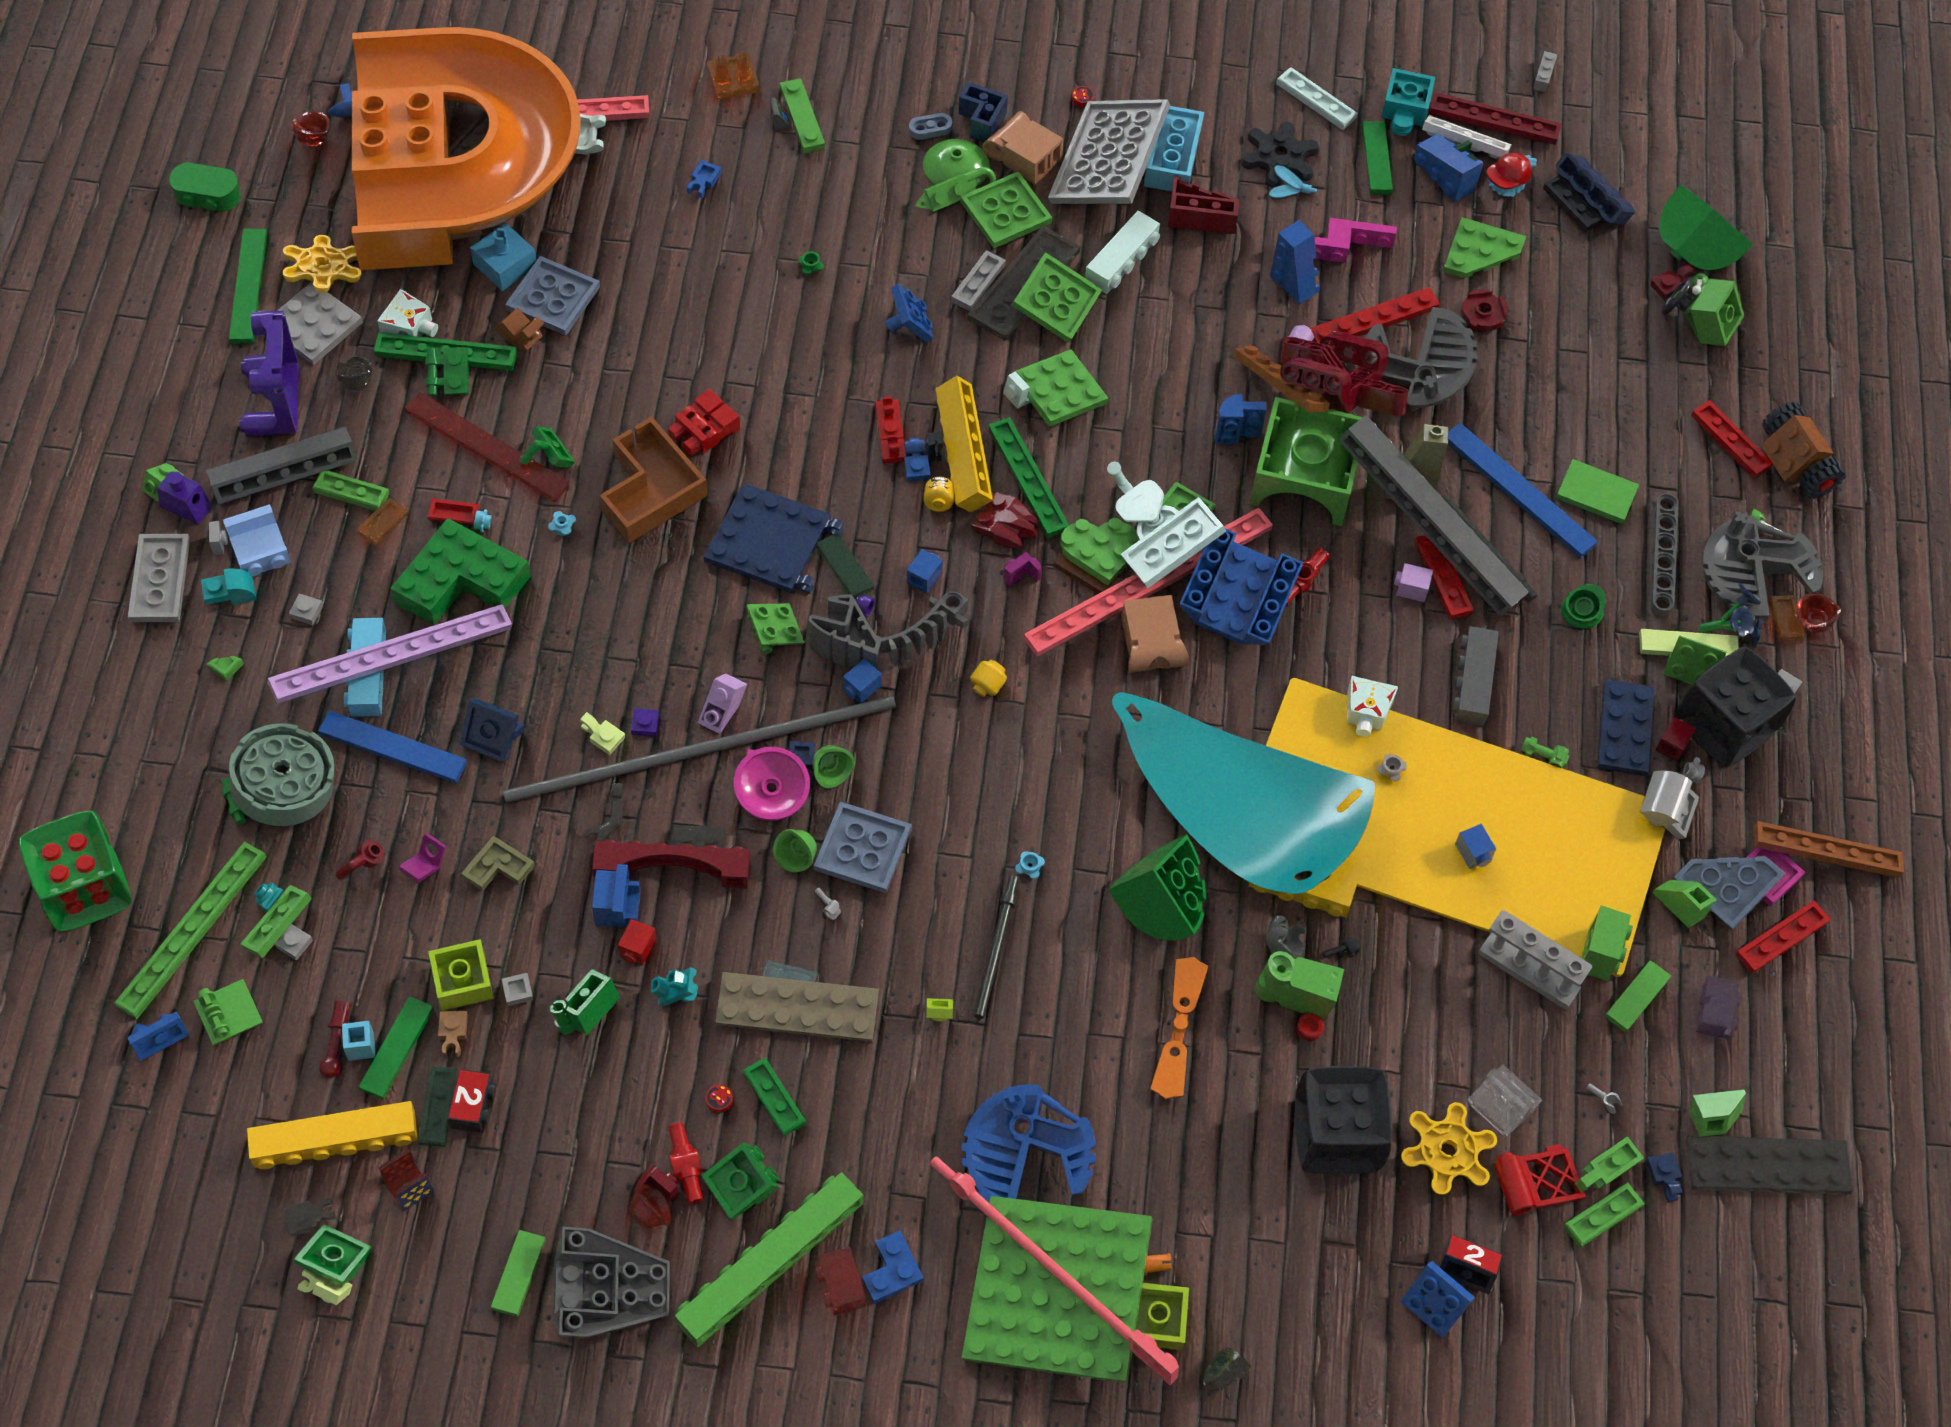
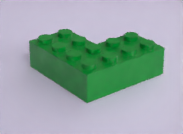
M447 518L390 589L394 604L435 626L463 590L494 607L502 604L504 609H506L531 577L529 563L526 559Z

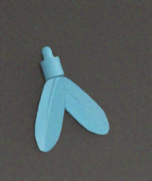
M1279 165L1275 166L1274 171L1276 175L1286 185L1273 188L1269 192L1270 197L1280 199L1296 195L1300 192L1307 194L1317 192V189L1311 188L1312 185L1302 183L1289 169Z

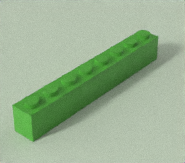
M842 1172L836 1177H829L823 1183L822 1189L818 1193L808 1195L796 1212L790 1211L781 1220L782 1224L775 1230L771 1228L766 1231L760 1238L761 1242L754 1248L750 1246L745 1249L739 1257L740 1260L733 1266L729 1264L723 1268L718 1275L719 1278L712 1284L708 1282L702 1286L696 1298L691 1302L685 1301L679 1306L675 1315L676 1324L697 1348L863 1205V1194Z

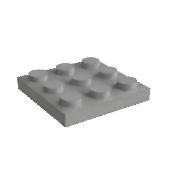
M313 281L278 310L284 311L283 316H286L296 353L312 365H315L363 323L362 317L331 294L328 292L318 293L313 286Z

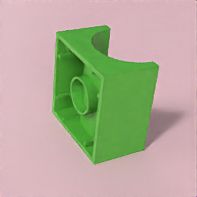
M1275 397L1256 471L1250 505L1259 507L1260 502L1272 494L1297 493L1322 503L1330 511L1333 524L1342 526L1358 461L1338 440L1351 426L1363 417L1328 409V412L1309 413L1294 401Z

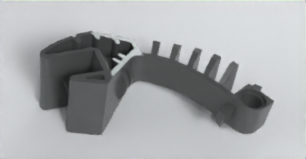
M952 591L946 593L939 601L931 596L929 599L931 611L920 621L900 633L881 638L874 633L852 594L828 597V618L816 615L809 616V646L825 659L833 660V663L841 666L855 667L863 659H866L872 666L877 667L882 653L889 654L891 665L896 664L898 649H901L905 661L911 659L912 642L919 656L924 654L926 643L931 650L936 647L937 638L940 641L945 639L947 622L954 627L955 625L962 629L967 627L968 619L963 616L967 612L968 599L960 593Z

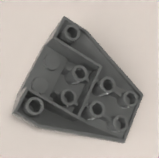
M562 1226L554 1261L552 1318L558 1337L589 1338L668 1317L670 1261L592 1229Z

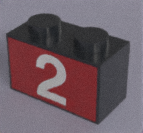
M459 1069L447 1116L450 1129L482 1133L484 1124H488L490 1120L491 1109L488 1108L489 1101L494 1099L496 1095L497 1085L493 1082L491 1073Z
M1451 1234L1439 1267L1456 1282L1489 1295L1497 1278L1503 1254Z

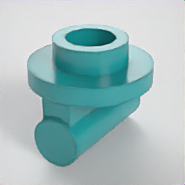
M272 882L267 885L263 883L254 894L256 897L255 903L267 913L284 893V890L275 886Z

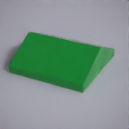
M323 1224L295 1257L294 1263L335 1283L344 1285L356 1277L372 1246Z

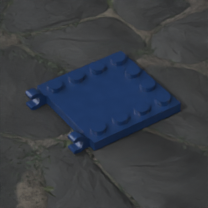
M743 483L703 556L704 562L791 594L795 588L811 594L814 588L812 584L814 578L802 574L824 532L840 538L844 531L841 528L843 522L838 519H831L830 513Z

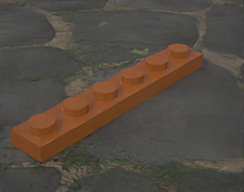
M1246 345L1244 348H1235L1233 354L1235 359L1309 413L1328 412L1330 402L1325 400L1318 392L1284 382L1280 376V368L1282 366L1270 360L1269 356L1259 352L1257 347Z
M1757 821L1754 825V847L1897 878L1904 874L1903 853L1899 851Z

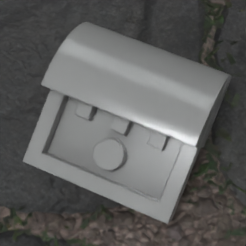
M1665 770L1654 771L1640 813L1654 826L1663 825L1674 837L1684 839L1687 836L1699 797L1690 789L1692 781L1684 775Z

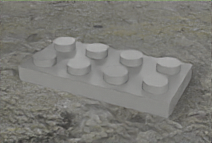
M139 534L128 611L130 622H180L190 545L188 534Z

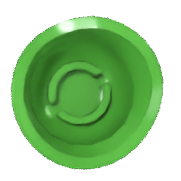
M827 745L821 747L816 751L812 760L814 776L817 782L825 788H833L843 783L854 769V756L848 750L837 746Z
M786 829L777 836L773 846L774 859L779 866L790 872H800L808 869L812 865L817 851L814 838L804 830Z

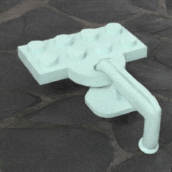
M1111 462L1108 465V473L1112 475L1120 490L1125 494L1116 503L1117 512L1126 522H1139L1137 534L1140 540L1121 553V555L1147 588L1226 532L1221 522L1199 497L1180 511L1171 506H1162L1164 493L1154 481L1146 480L1133 488L1123 475L1118 462Z

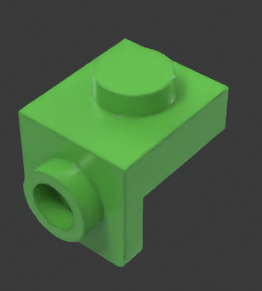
M168 463L146 470L142 490L156 501H159L158 486L169 472L179 471Z

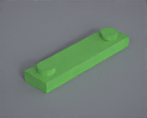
M801 78L780 82V90L803 153L825 149L823 136Z

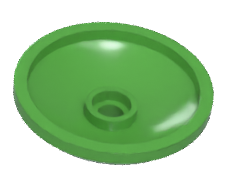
M948 139L935 144L927 151L923 161L924 174L933 186L979 167L989 168V159L983 149L975 143L963 139ZM987 175L975 179L976 188L985 182L988 177Z

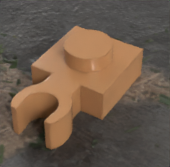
M440 1011L438 1037L439 1040H446L442 1045L444 1057H447V1050L451 1047L456 1048V1057L460 1056L461 1049L458 1040H466L467 1011Z

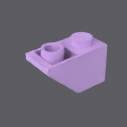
M728 674L715 678L698 723L717 733H721L739 707L747 684Z

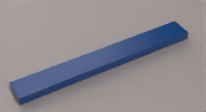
M1458 423L1448 431L1449 446L1581 559L1597 545L1598 541L1464 425Z

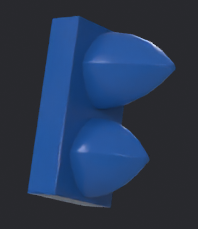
M176 1011L173 1014H162L158 1021L150 1026L135 1024L132 1035L127 1038L139 1060L142 1061L189 1036V1033Z

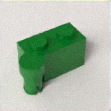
M591 969L565 998L566 1002L563 1000L553 1002L556 1009L551 1005L550 1011L555 1017L554 1023L561 1034L566 1035L577 1030L588 1035L620 999V996L610 977Z

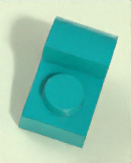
M224 569V575L201 579L206 605L231 600L232 605L257 600L253 577L245 570Z

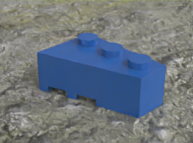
M1436 134L1417 144L1414 160L1429 175L1430 179L1435 181L1442 188L1443 192L1456 202L1475 192L1484 162L1481 160L1474 161L1469 158L1470 153L1458 151L1455 149L1456 145Z
M1300 220L1278 233L1270 273L1272 280L1279 284L1299 304L1320 292L1319 285L1315 283L1318 269L1314 268L1313 259L1316 258L1315 237Z

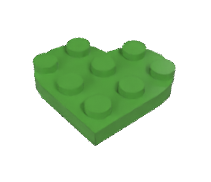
M1112 518L1109 522L1099 527L1085 519H1079L1076 523L1065 528L1061 534L1060 545L1063 549L1062 554L1069 561L1104 584L1109 585L1128 566L1121 553L1138 542L1140 538L1137 531L1131 525L1122 522L1118 518Z

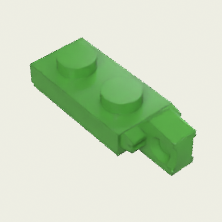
M1626 1137L1589 1162L1582 1170L1586 1175L1580 1178L1575 1185L1581 1193L1592 1185L1597 1190L1601 1187L1603 1188L1641 1162L1644 1157L1631 1140Z

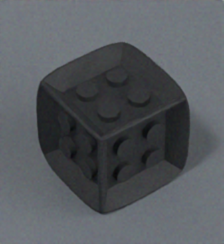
M1742 647L1724 657L1697 679L1686 692L1678 708L1677 718L1685 720L1695 727L1692 738L1713 759L1723 766L1729 767L1759 748L1784 724L1795 705L1796 696L1788 683L1765 660L1751 649Z
M1329 1066L1306 1070L1302 1074L1297 1086L1295 1106L1297 1148L1302 1170L1318 1174H1360L1382 1169L1391 1152L1393 1127L1390 1092L1385 1071L1365 1066Z

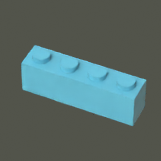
M353 618L352 628L348 629V641L351 643V649H347V653L386 641V627L383 618ZM384 670L345 682L346 686L349 687L348 692L344 693V706L349 708L351 717L381 716Z

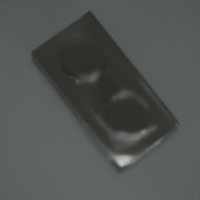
M674 825L672 845L690 844L694 847L715 845L719 848H724L725 827Z

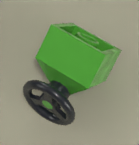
M1685 278L1669 296L1661 309V313L1667 315L1677 307L1684 312L1700 343L1726 346L1744 317L1735 281L1709 279L1701 288V293L1694 297L1687 293L1693 283V278Z

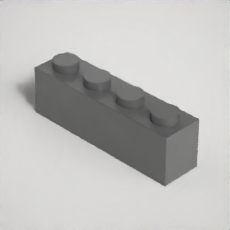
M1470 626L1467 635H1462L1460 649H1464L1463 655L1459 656L1457 669L1461 670V676H1457L1455 682V690L1458 691V697H1454L1452 711L1456 712V722L1484 726L1490 708L1499 631Z

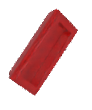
M432 498L427 519L445 522L449 518L458 524L474 526L475 515L480 505Z

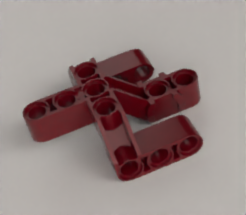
M1339 331L1329 333L1320 340V343L1297 337H1286L1283 339L1281 363L1283 366L1280 368L1282 380L1292 385L1321 392L1323 398L1330 402L1329 409L1343 411L1348 414L1358 406L1392 416H1403L1406 412L1409 391L1400 386L1380 382L1386 369L1389 355L1388 348L1384 343ZM1330 341L1334 343L1335 348L1331 346ZM1351 346L1355 348L1356 353L1351 350ZM1372 351L1376 353L1377 359L1372 355ZM1340 361L1359 365V367L1348 373ZM1292 367L1296 369L1297 374L1294 373Z

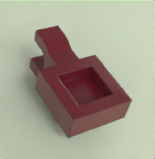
M1687 263L1678 269L1675 274L1668 270L1653 278L1650 285L1665 300L1669 298L1685 278L1690 277L1688 274L1692 273L1693 269Z

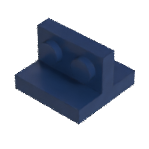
M473 697L468 703L459 745L506 762L509 759L512 742L523 733L525 724L518 722L519 715Z

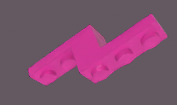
M1330 218L1326 238L1315 237V259L1346 263L1350 242L1393 248L1397 227Z

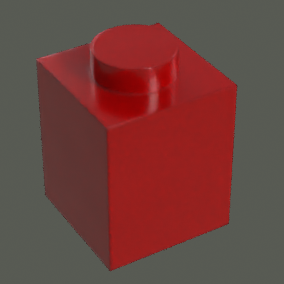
M631 919L618 944L619 955L622 959L631 964L637 962L644 965L657 939L655 928Z

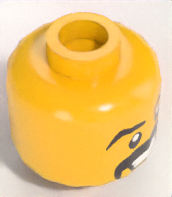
M944 477L930 479L925 485L923 497L927 508L936 512H944L953 506L955 498L953 483Z

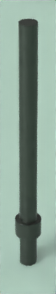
M1444 495L1442 498L1529 591L1525 596L1530 601L1536 599L1538 595L1527 584V579L1524 575L1517 573L1447 495Z
M1009 876L1006 891L1001 896L1000 905L1002 907L974 1017L978 1019H984L1011 909L1016 904L1017 896L1015 893L1019 881L1017 876Z

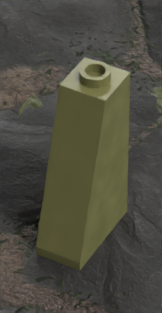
M1424 424L1403 455L1436 490L1448 445V427ZM1385 493V498L1391 499V497L1387 493Z

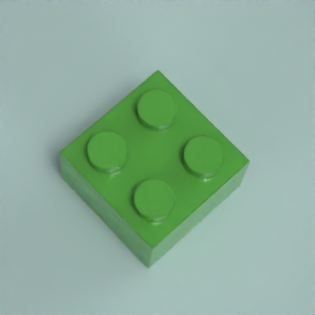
M1600 906L1589 927L1581 957L1592 965L1588 975L1608 981L1612 973L1617 974L1620 963H1623L1626 956L1627 948L1624 947L1626 940H1629L1633 926L1629 925L1630 914Z

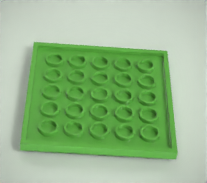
M990 1196L989 1203L1133 1332L1136 1331L1153 1221L1152 1216ZM987 1216L962 1359L964 1361L1127 1383L1132 1351L1128 1348L1129 1342Z

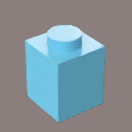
M370 1022L342 1024L343 1049L348 1061L375 1058L374 1032Z

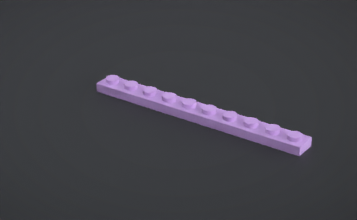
M501 604L269 677L268 685L278 704L510 630L512 623Z

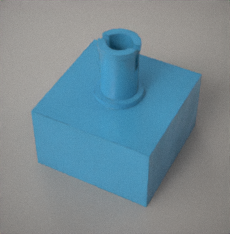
M506 223L470 247L473 265L502 291L527 275L537 261L535 249Z

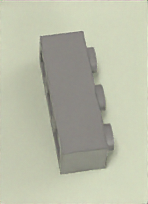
M1544 51L1534 83V90L1546 93L1557 54Z

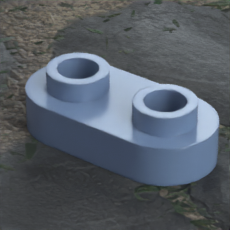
M945 113L916 117L909 123L910 136L918 140L944 136L952 130V119Z

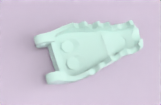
M580 114V136L575 153L591 154L602 151L604 143L601 140H596L597 128L605 126L606 117L604 115L588 116Z

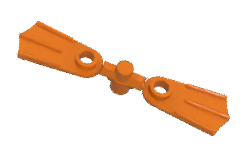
M1195 957L1176 960L1173 1007L1178 1012L1172 1026L1171 1041L1167 1042L1163 1048L1150 1089L1165 1100L1183 1097L1187 1049L1183 1044V1038L1188 1026L1187 1014L1191 1013L1196 1007L1208 970V965L1200 962ZM1186 1000L1189 1005L1184 1007L1180 1004V1001ZM1177 1050L1179 1055L1172 1056L1170 1051Z

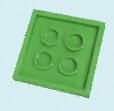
M1019 172L960 197L961 204L993 248H997L1052 223V216Z
M1045 252L1011 306L1069 343L1102 289Z
M1071 349L1014 371L1030 387L1027 398L1049 427L1103 406L1108 402L1107 395Z

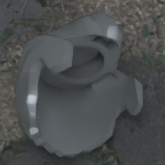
M1278 915L1273 917L1269 923L1266 937L1269 950L1273 953L1278 951L1286 952L1294 959L1302 957L1305 952V946L1300 940V934H1305L1306 929L1300 925L1289 928L1285 917Z

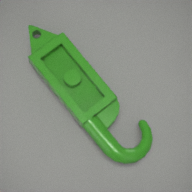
M979 167L965 174H960L924 189V193L915 204V207L930 209V211L934 212L960 201L962 195L976 190V178L987 175L990 178V183L996 181V176L987 167Z

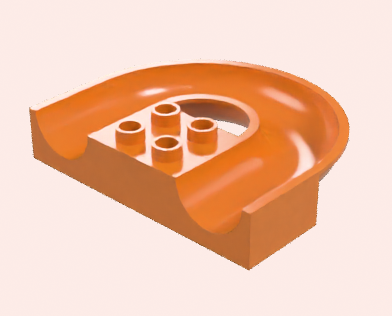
M442 27L352 33L358 91H352V174L357 203V226H352V237L360 270L453 264L452 235L466 234L490 228L521 214L549 192L568 167L577 148L580 136L581 118L579 104L575 92L564 73L537 49L510 36L474 28ZM449 101L465 102L481 107L489 118V129L485 138L471 151L450 158Z

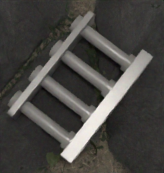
M1502 910L1489 930L1492 933L1480 948L1478 955L1567 1010L1579 993L1580 985L1592 969V965L1507 911Z

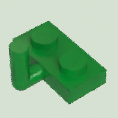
M536 426L531 431L536 440L532 442L520 457V461L527 465L538 450H543L548 456V461L555 467L571 468L575 463L551 428Z

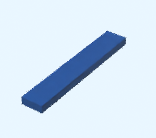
M333 711L328 712L318 730L321 736L457 784L467 765L465 758Z

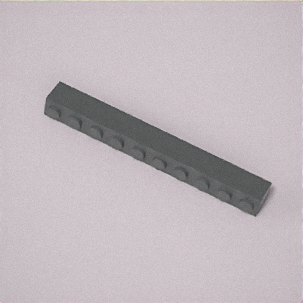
M1367 415L1342 435L1338 441L1500 617L1529 592Z

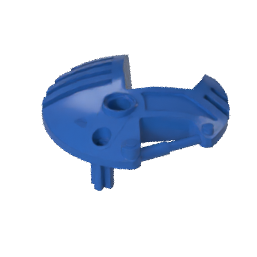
M1039 1085L1009 1086L994 1094L976 1110L964 1133V1137L968 1139L967 1143L962 1142V1152L966 1153V1159L962 1158V1165L968 1168L969 1175L974 1179L979 1192H976L988 1202H990V1196L1017 1199L1029 1147L1062 1158L1073 1196L1083 1193L1094 1169L1088 1170V1167L1096 1162V1153L1091 1154V1150L1096 1148V1140L1089 1120L1084 1117L1079 1118L1062 1107L1059 1102L1045 1094ZM1042 1103L1055 1112L1058 1111L1076 1124L1070 1126L1040 1117ZM1025 1122L1029 1124V1129L1026 1133L1019 1134L1016 1132V1128L1020 1123Z

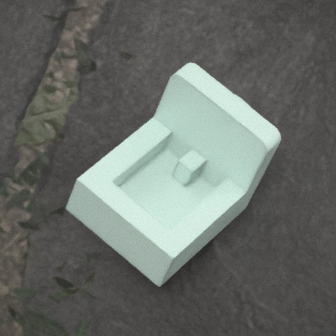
M1016 372L1009 374L1003 394L1017 409L1030 403L1027 398L1030 387Z

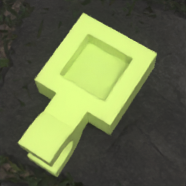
M587 712L580 719L583 723L581 729L592 734L590 742L609 756L625 739V733L606 720L600 725Z
M304 1269L302 1276L307 1277L310 1282L303 1280L297 1289L303 1292L313 1290L312 1294L322 1298L323 1301L337 1305L350 1294L352 1284L347 1282L344 1285H340L310 1270Z

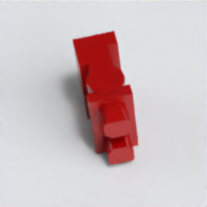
M709 388L695 399V403L687 406L675 415V423L668 428V435L676 442L684 436L687 440L682 443V446L690 456L698 451L705 454L710 448L715 447L722 438L730 433L735 434L740 430V416L726 403L723 405V400Z

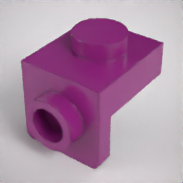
M1025 552L1017 559H1011L1006 563L1003 580L1011 586L1023 576L1029 574L1038 582L1041 580L1042 566L1036 558H1032Z

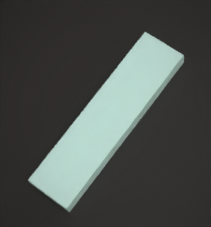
M1290 67L1277 78L1276 84L1340 129L1344 130L1357 118V112Z

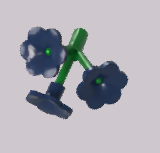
M1739 583L1738 586L1741 589L1742 595L1737 599L1738 602L1719 620L1700 624V632L1707 633L1719 629L1736 631L1739 637L1751 636L1752 645L1756 648L1761 634L1762 620L1758 618L1753 626L1755 617L1744 605L1749 601L1755 602L1758 605L1761 602Z

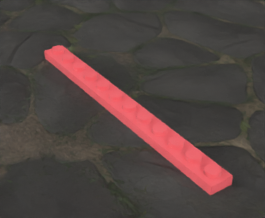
M1257 508L1227 524L1224 528L1237 533L1234 542L1244 545L1270 531L1273 524L1261 509ZM1203 549L1151 587L1147 588L1140 578L1134 574L1024 634L1023 639L1038 657L1121 612L1123 601L1147 598L1193 573Z

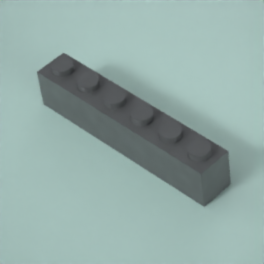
M345 426L206 471L217 503L222 504L358 461Z

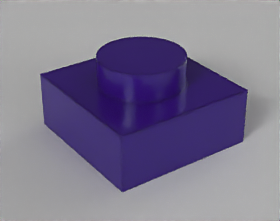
M634 709L631 735L656 737L659 710Z

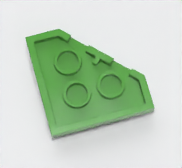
M1462 217L1443 272L1465 279L1471 277L1477 271H1487L1500 266L1501 262L1509 259L1511 261L1519 259L1526 236Z

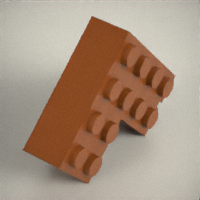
M652 416L634 426L635 446L631 429L612 439L614 456L630 473L631 477L599 495L602 512L628 543L708 496L707 481Z

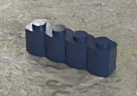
M1565 153L1555 166L1559 174L1566 179H1570L1573 188L1579 193L1584 194L1587 202L1591 206L1598 208L1601 216L1606 221L1625 225L1634 215L1635 210L1630 202L1620 198L1617 189L1610 184H1606L1602 174L1592 169L1586 158L1581 155Z

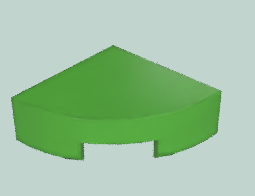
M230 656L220 659L215 658L208 662L207 666L208 669L228 681L244 663L242 659Z

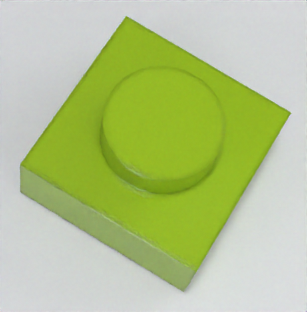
M927 998L926 1018H932L934 1021L953 1019V999Z

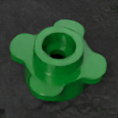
M809 251L798 258V263L802 265V272L808 275L811 272L821 271L824 268V264L820 262L819 254Z

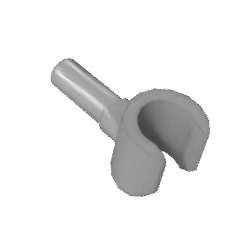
M817 888L815 893L827 905L823 909L824 914L829 919L835 920L841 913L839 903L828 898L820 888Z
M1591 1083L1588 1084L1587 1089L1604 1101L1609 1113H1616L1612 1105L1613 1103L1623 1106L1618 1094L1614 1092L1607 1094Z

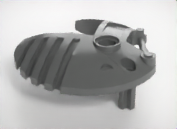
M1432 307L1418 360L1392 354L1382 324L1374 325L1366 338L1382 342L1388 348V362L1380 382L1408 389V409L1416 411L1419 408L1435 406L1449 400L1467 385L1476 368V365L1472 362H1477V353L1473 352L1477 350L1476 341L1471 340L1474 339L1472 330L1465 328L1464 326H1467V323L1454 312L1448 309ZM1372 351V355L1377 359L1376 353Z
M1736 512L1732 520L1722 524L1711 534L1704 547L1702 567L1706 568L1703 574L1706 579L1710 580L1707 583L1709 588L1716 591L1715 596L1721 602L1728 603L1727 607L1731 609L1742 595L1741 589L1738 586L1741 583L1761 602L1758 605L1755 602L1749 601L1744 605L1754 615L1755 619H1768L1770 616L1763 573L1793 574L1805 587L1810 596L1820 591L1823 581V570L1818 572L1822 565L1821 559L1816 560L1815 557L1818 552L1804 534L1798 533L1794 536L1774 529L1772 526L1757 522L1755 517L1748 516L1746 513ZM1758 531L1769 535L1773 534L1791 541L1761 539L1759 538Z

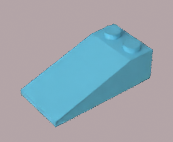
M1170 106L1146 167L1145 187L1172 191L1174 175L1181 177L1180 181L1190 184L1204 112Z

